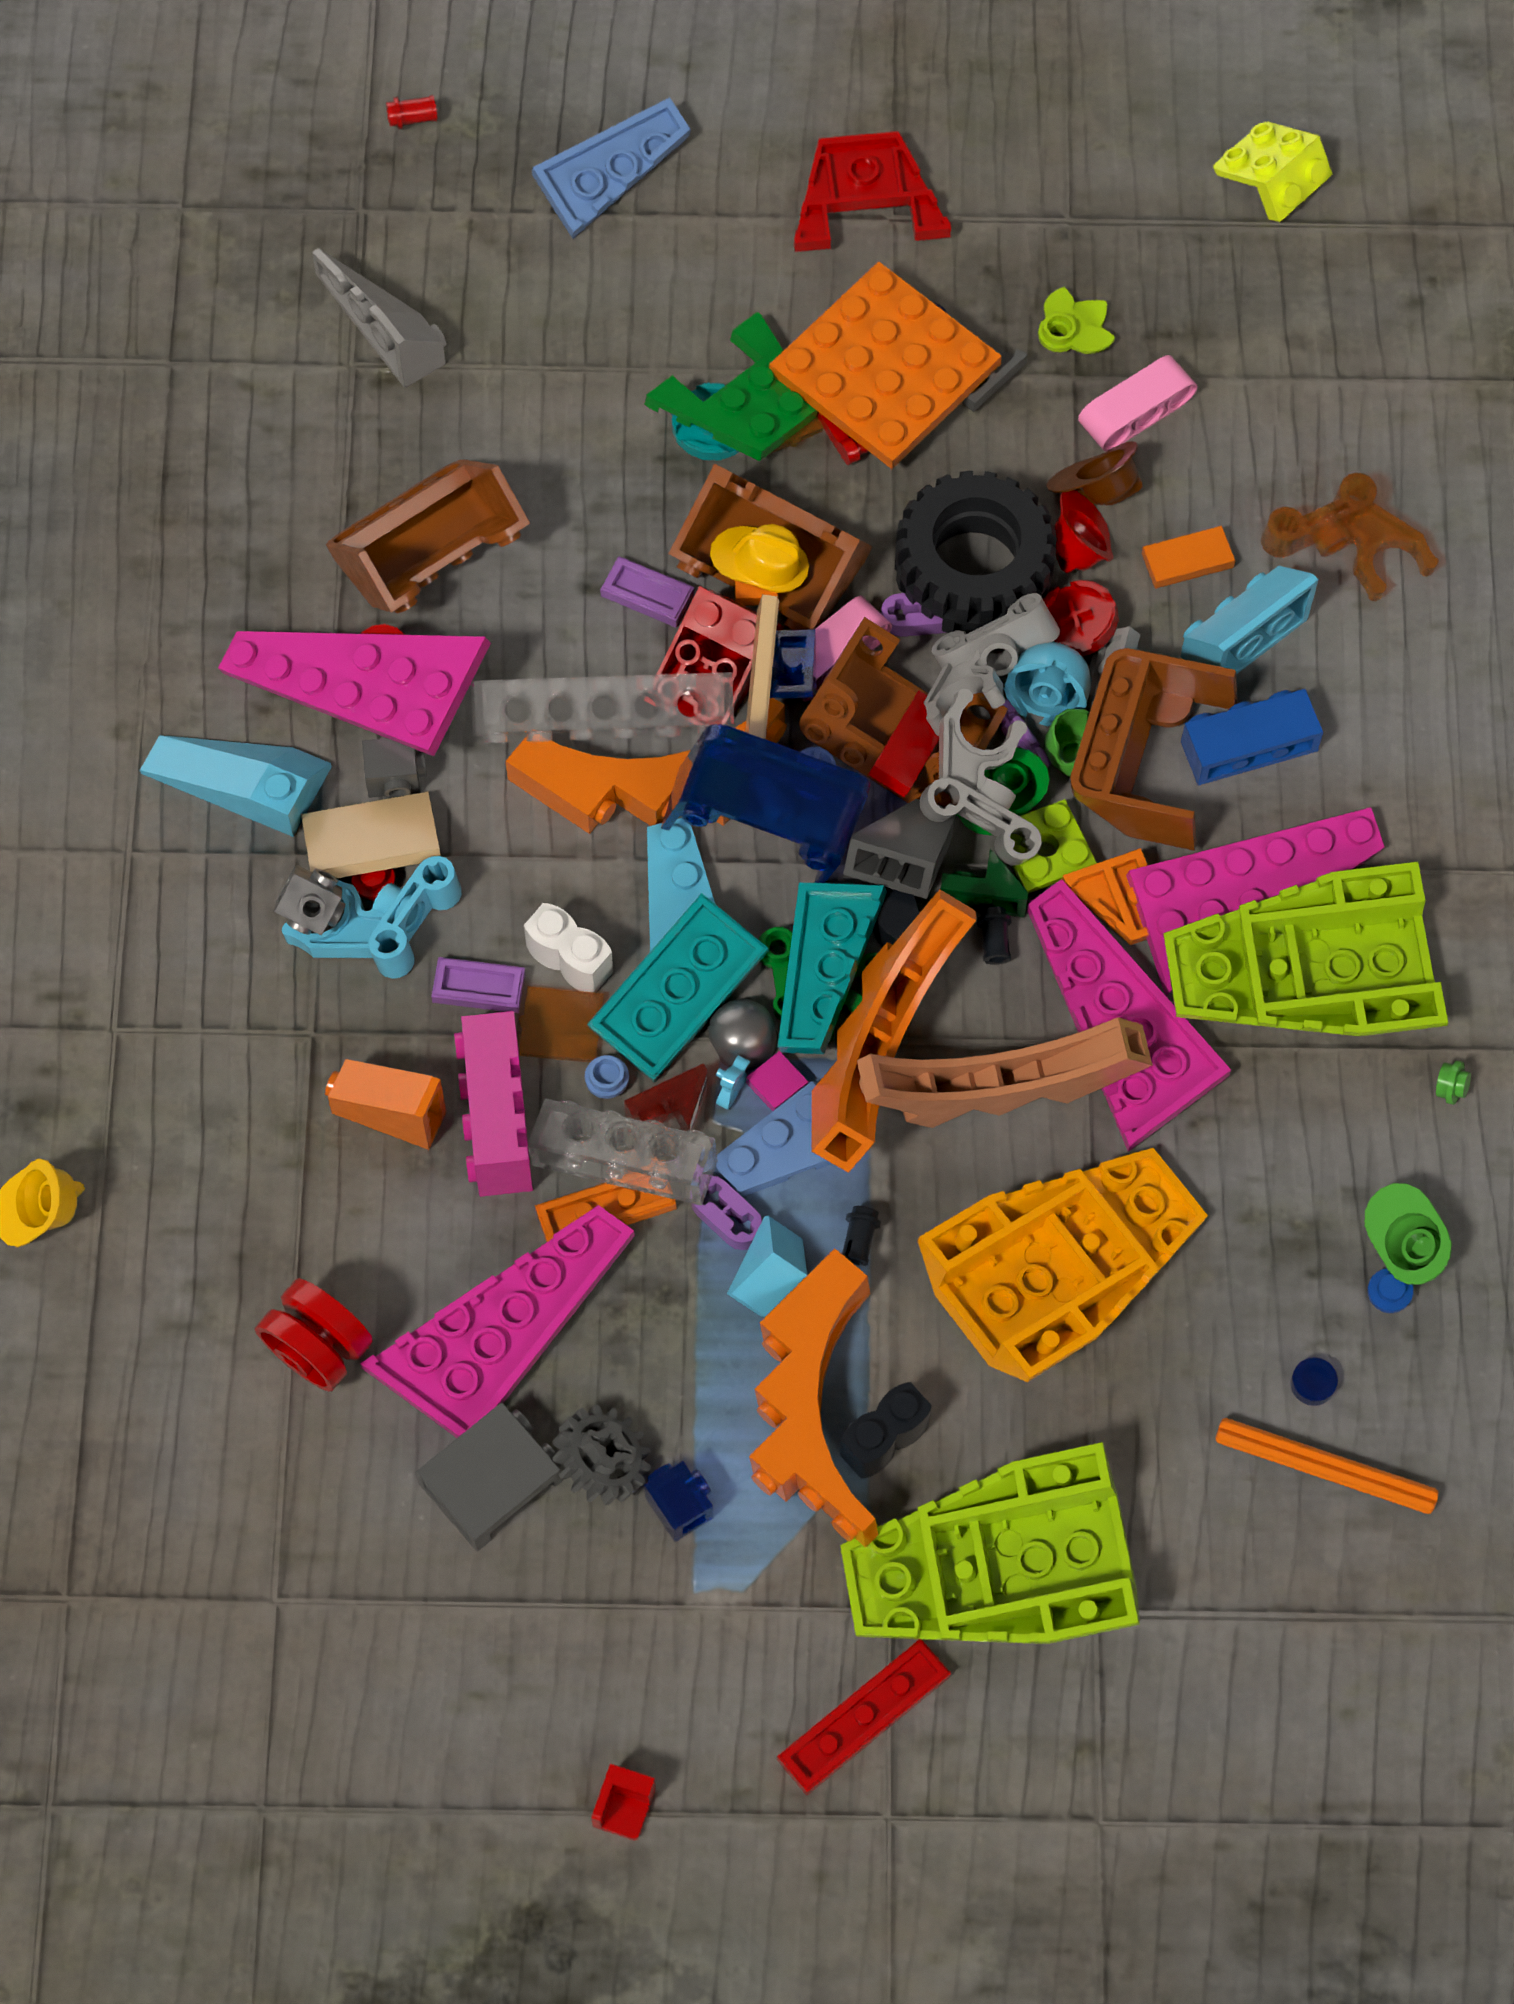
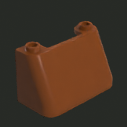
M714 464L668 554L680 560L677 568L698 579L701 573L704 572L735 588V580L722 575L713 566L710 557L712 542L718 534L738 526L758 528L762 525L775 524L785 527L793 533L798 540L799 546L805 552L809 569L808 576L800 587L791 592L777 593L779 599L778 611L788 617L784 625L807 636L810 629L815 630L826 621L866 561L873 546Z

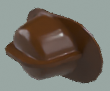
M1134 441L1125 442L1103 454L1072 464L1051 477L1047 483V488L1054 493L1076 489L1089 501L1097 505L1110 506L1119 503L1140 491L1143 487L1142 479L1132 458L1138 449V445Z

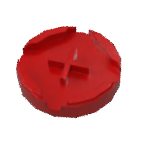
M1076 580L1069 582L1071 586L1064 587L1063 589H1060L1058 586L1044 597L1043 601L1060 628V634L1054 642L1069 646L1083 657L1096 652L1106 645L1116 631L1119 616L1118 607L1107 588L1094 581Z

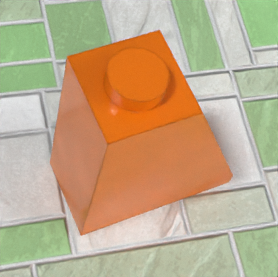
M345 1059L340 1072L334 1071L331 1074L325 1089V1095L328 1096L332 1114L427 1150L430 1149L447 1112L441 1079L430 1075Z

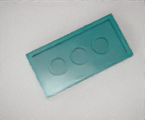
M701 893L595 1014L587 1026L655 1083L709 1021L715 1011L722 1006L768 953V947Z

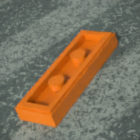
M662 1165L535 1205V1211L546 1243L553 1239L555 1233L598 1205L626 1225L676 1210V1202Z

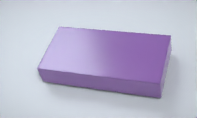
M618 556L600 589L601 597L676 628L694 596V587Z
M438 957L431 996L432 1003L519 1013L525 968Z

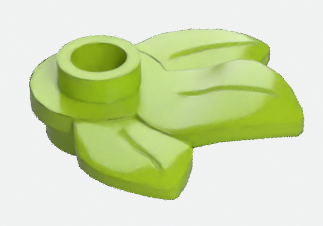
M1065 287L1054 291L1044 303L1045 319L1040 323L1038 329L1040 343L1046 349L1053 352H1065L1073 349L1083 354H1095L1107 349L1115 340L1113 334L1101 328L1106 317L1107 302L1105 300L1074 302L1072 295ZM1059 332L1064 336H1055L1053 333Z

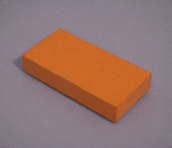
M1222 526L1143 546L1141 553L1155 589L1231 569L1235 565V558Z

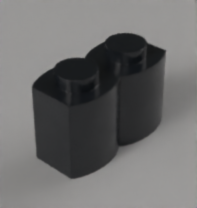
M911 1382L894 1387L881 1399L876 1411L861 1415L848 1426L841 1439L840 1456L861 1479L879 1473L889 1464L895 1450L910 1446L924 1434L930 1422L932 1405Z

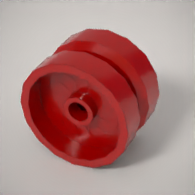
M297 1278L281 1295L286 1312L275 1309L269 1310L254 1329L261 1341L289 1368L318 1388L330 1392L336 1388L347 1374L342 1358L358 1360L373 1343V1339L365 1326L341 1303L309 1281Z

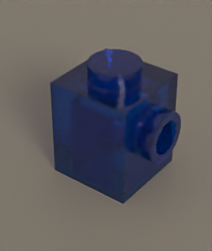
M684 1461L674 1467L671 1464H665L649 1475V1482L644 1485L645 1498L674 1542H677L714 1518L713 1505L707 1497L711 1490L699 1470L696 1469L690 1472Z

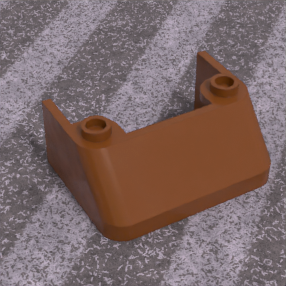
M1130 648L1119 649L1110 654L1101 674L1071 772V789L1075 798L1128 837L1195 851L1197 844L1195 811L1153 803L1146 797L1131 793L1152 725L1171 728L1183 724L1189 718L1194 702L1230 709L1237 704L1236 670Z

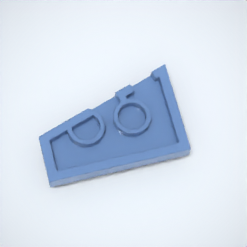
M812 1081L713 1157L710 1160L712 1170L744 1197L788 1181L790 1176L812 1168L817 1170L831 1165L832 1163L812 1152V1089L816 1085Z

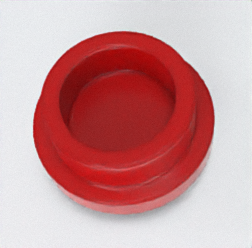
M393 869L352 876V885L358 891L359 896L367 900L375 901L380 890L388 883L395 885Z

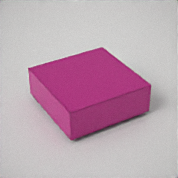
M780 1051L746 1077V1084L771 1111H774L808 1084L804 1076Z

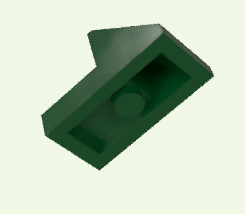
M991 849L989 851L986 879L977 878L972 873L962 871L942 874L940 890L976 912H980L987 907L999 906L1005 908L1009 916L1025 917L1028 892Z

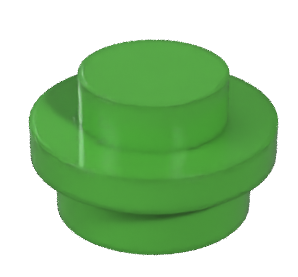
M1458 1060L1454 1064L1444 1062L1440 1069L1436 1096L1445 1098L1447 1104L1455 1105L1459 1097L1465 1098L1468 1093L1471 1073L1465 1071L1464 1062Z

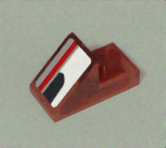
M704 1063L624 1100L625 1118L632 1131L642 1127L645 1129L654 1128L662 1124L668 1118V1115L673 1113L689 1141L708 1088V1070Z

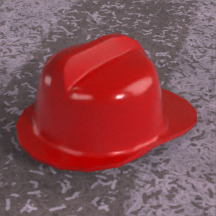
M1077 491L1062 492L1060 498L1061 515L1054 525L1057 536L1056 558L1061 570L1065 573L1071 572L1075 568L1085 571L1101 560H1113L1110 533L1102 514L1091 501Z

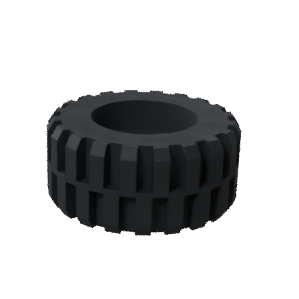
M973 470L960 471L959 477L953 479L948 474L936 479V487L933 488L930 484L924 486L917 492V500H910L903 510V519L899 521L896 535V582L899 591L905 593V596L912 604L918 602L922 606V614L929 619H932L934 615L943 619L941 631L950 633L960 630L966 631V634L1006 615L1010 605L1015 603L1020 597L1037 593L1044 598L1049 592L1057 550L1055 548L1057 541L1056 530L1050 524L1051 515L1046 506H1038L1039 497L1033 491L1027 488L1023 492L1019 489L1020 482L1010 477H1007L1004 481L997 478V473L985 471L984 476L973 475ZM981 533L1002 542L1010 550L1014 559L1009 565L997 572L987 575H969L948 566L940 558L936 550L943 542L956 535Z

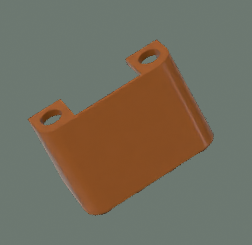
M864 617L802 714L799 725L802 733L809 741L827 750L830 754L905 802L910 803L915 799L920 800L922 792L939 779V741L905 798L869 776L868 773L917 691L920 690L926 695L928 693L884 665L900 642V639ZM872 636L882 644L883 650L874 651L864 644L862 637ZM983 692L973 694V700L963 709L960 717V730L965 740L973 747L985 750L1007 713L1008 708L1003 705L998 708H992ZM979 705L984 707L989 712L990 719L983 720L977 718L972 714L970 706ZM943 791L937 796L934 795L937 805L946 807L951 803L949 795Z

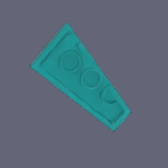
M799 882L778 1039V1048L781 1053L825 1054L885 900L887 890L884 885Z

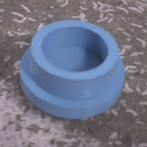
M610 1055L597 1057L586 1068V1086L593 1095L599 1098L610 1099L617 1097L628 1086L629 1072L627 1066L617 1057Z

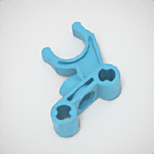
M431 856L419 864L403 888L392 883L385 885L378 893L373 908L369 911H365L354 885L338 880L336 885L342 887V898L340 901L346 905L342 918L335 927L323 932L322 936L317 933L306 935L293 929L286 922L282 927V933L288 944L301 948L313 958H373L379 972L383 976L391 979L400 978L407 975L414 965V954L409 941L431 909L447 910L454 907L460 900L462 888L451 861L445 857Z

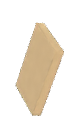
M429 792L301 814L309 867L312 873L314 869H320L337 879L420 864L431 856H441Z

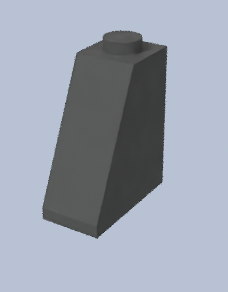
M919 799L913 800L852 835L843 875L877 885H884L894 890L927 899L950 846L957 814L944 822H934L923 815Z

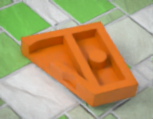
M1141 848L1063 875L1062 880L1083 904L1129 945L1147 940L1148 932L1146 927L1143 928L1136 908L1138 902L1133 887L1130 888L1126 877L1129 870L1148 866Z

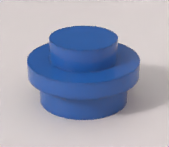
M1386 1268L1372 1276L1368 1284L1367 1293L1370 1302L1378 1310L1385 1313H1397L1409 1305L1413 1297V1285H1408L1395 1279Z

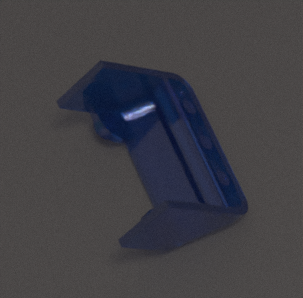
M712 724L705 728L679 767L661 828L669 831L679 816L686 823L698 827L716 822L720 816L727 817L800 844L798 851L800 857L805 860V864L808 867L818 870L814 883H825L843 859L865 806L870 782L858 773L722 724Z

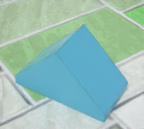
M764 1216L727 1294L760 1317L768 1315L807 1276L803 1239L770 1216Z

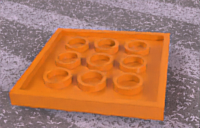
M878 261L769 364V368L776 379L791 391L798 393L805 402L889 468L893 469L1001 365L1002 355Z

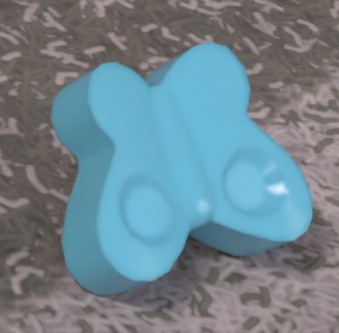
M738 1055L733 1065L726 1071L720 1068L717 1070L715 1076L721 1078L720 1085L722 1086L716 1101L717 1105L727 1110L730 1109L740 1089L746 1082L747 1074L744 1071L750 1064V1060Z

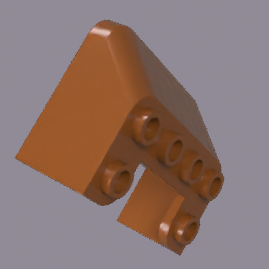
M462 459L441 468L330 539L326 546L336 563L372 607L391 613L395 611L398 614L408 610L418 602L416 596L421 591L420 587L436 580L439 577L437 571L449 563L455 566L466 561L473 555L471 549L481 543H498L499 547H503L514 542L521 536L520 530L529 525L530 522L498 465Z

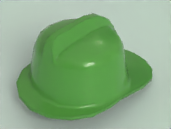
M1393 1183L1380 1188L1370 1198L1365 1210V1228L1369 1239L1386 1268L1395 1279L1408 1285H1422L1434 1280L1439 1274L1443 1273L1451 1258L1452 1242L1445 1224L1427 1196L1420 1189L1409 1184Z

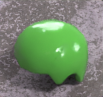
M1066 709L1056 715L1044 739V749L1048 760L1056 769L1071 777L1089 717V712L1084 709Z

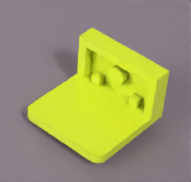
M1263 122L1254 126L1248 135L1234 147L1228 149L1223 157L1213 165L1217 176L1257 187L1268 219L1276 222H1281L1333 175L1319 135L1271 122Z

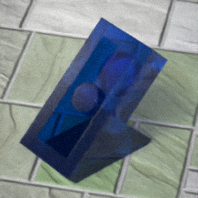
M815 629L776 631L770 698H809L815 696L817 692L815 676L817 640Z

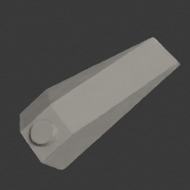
M318 248L312 252L317 277L404 388L446 364L444 346L447 343L437 325L433 324L430 326L419 312Z

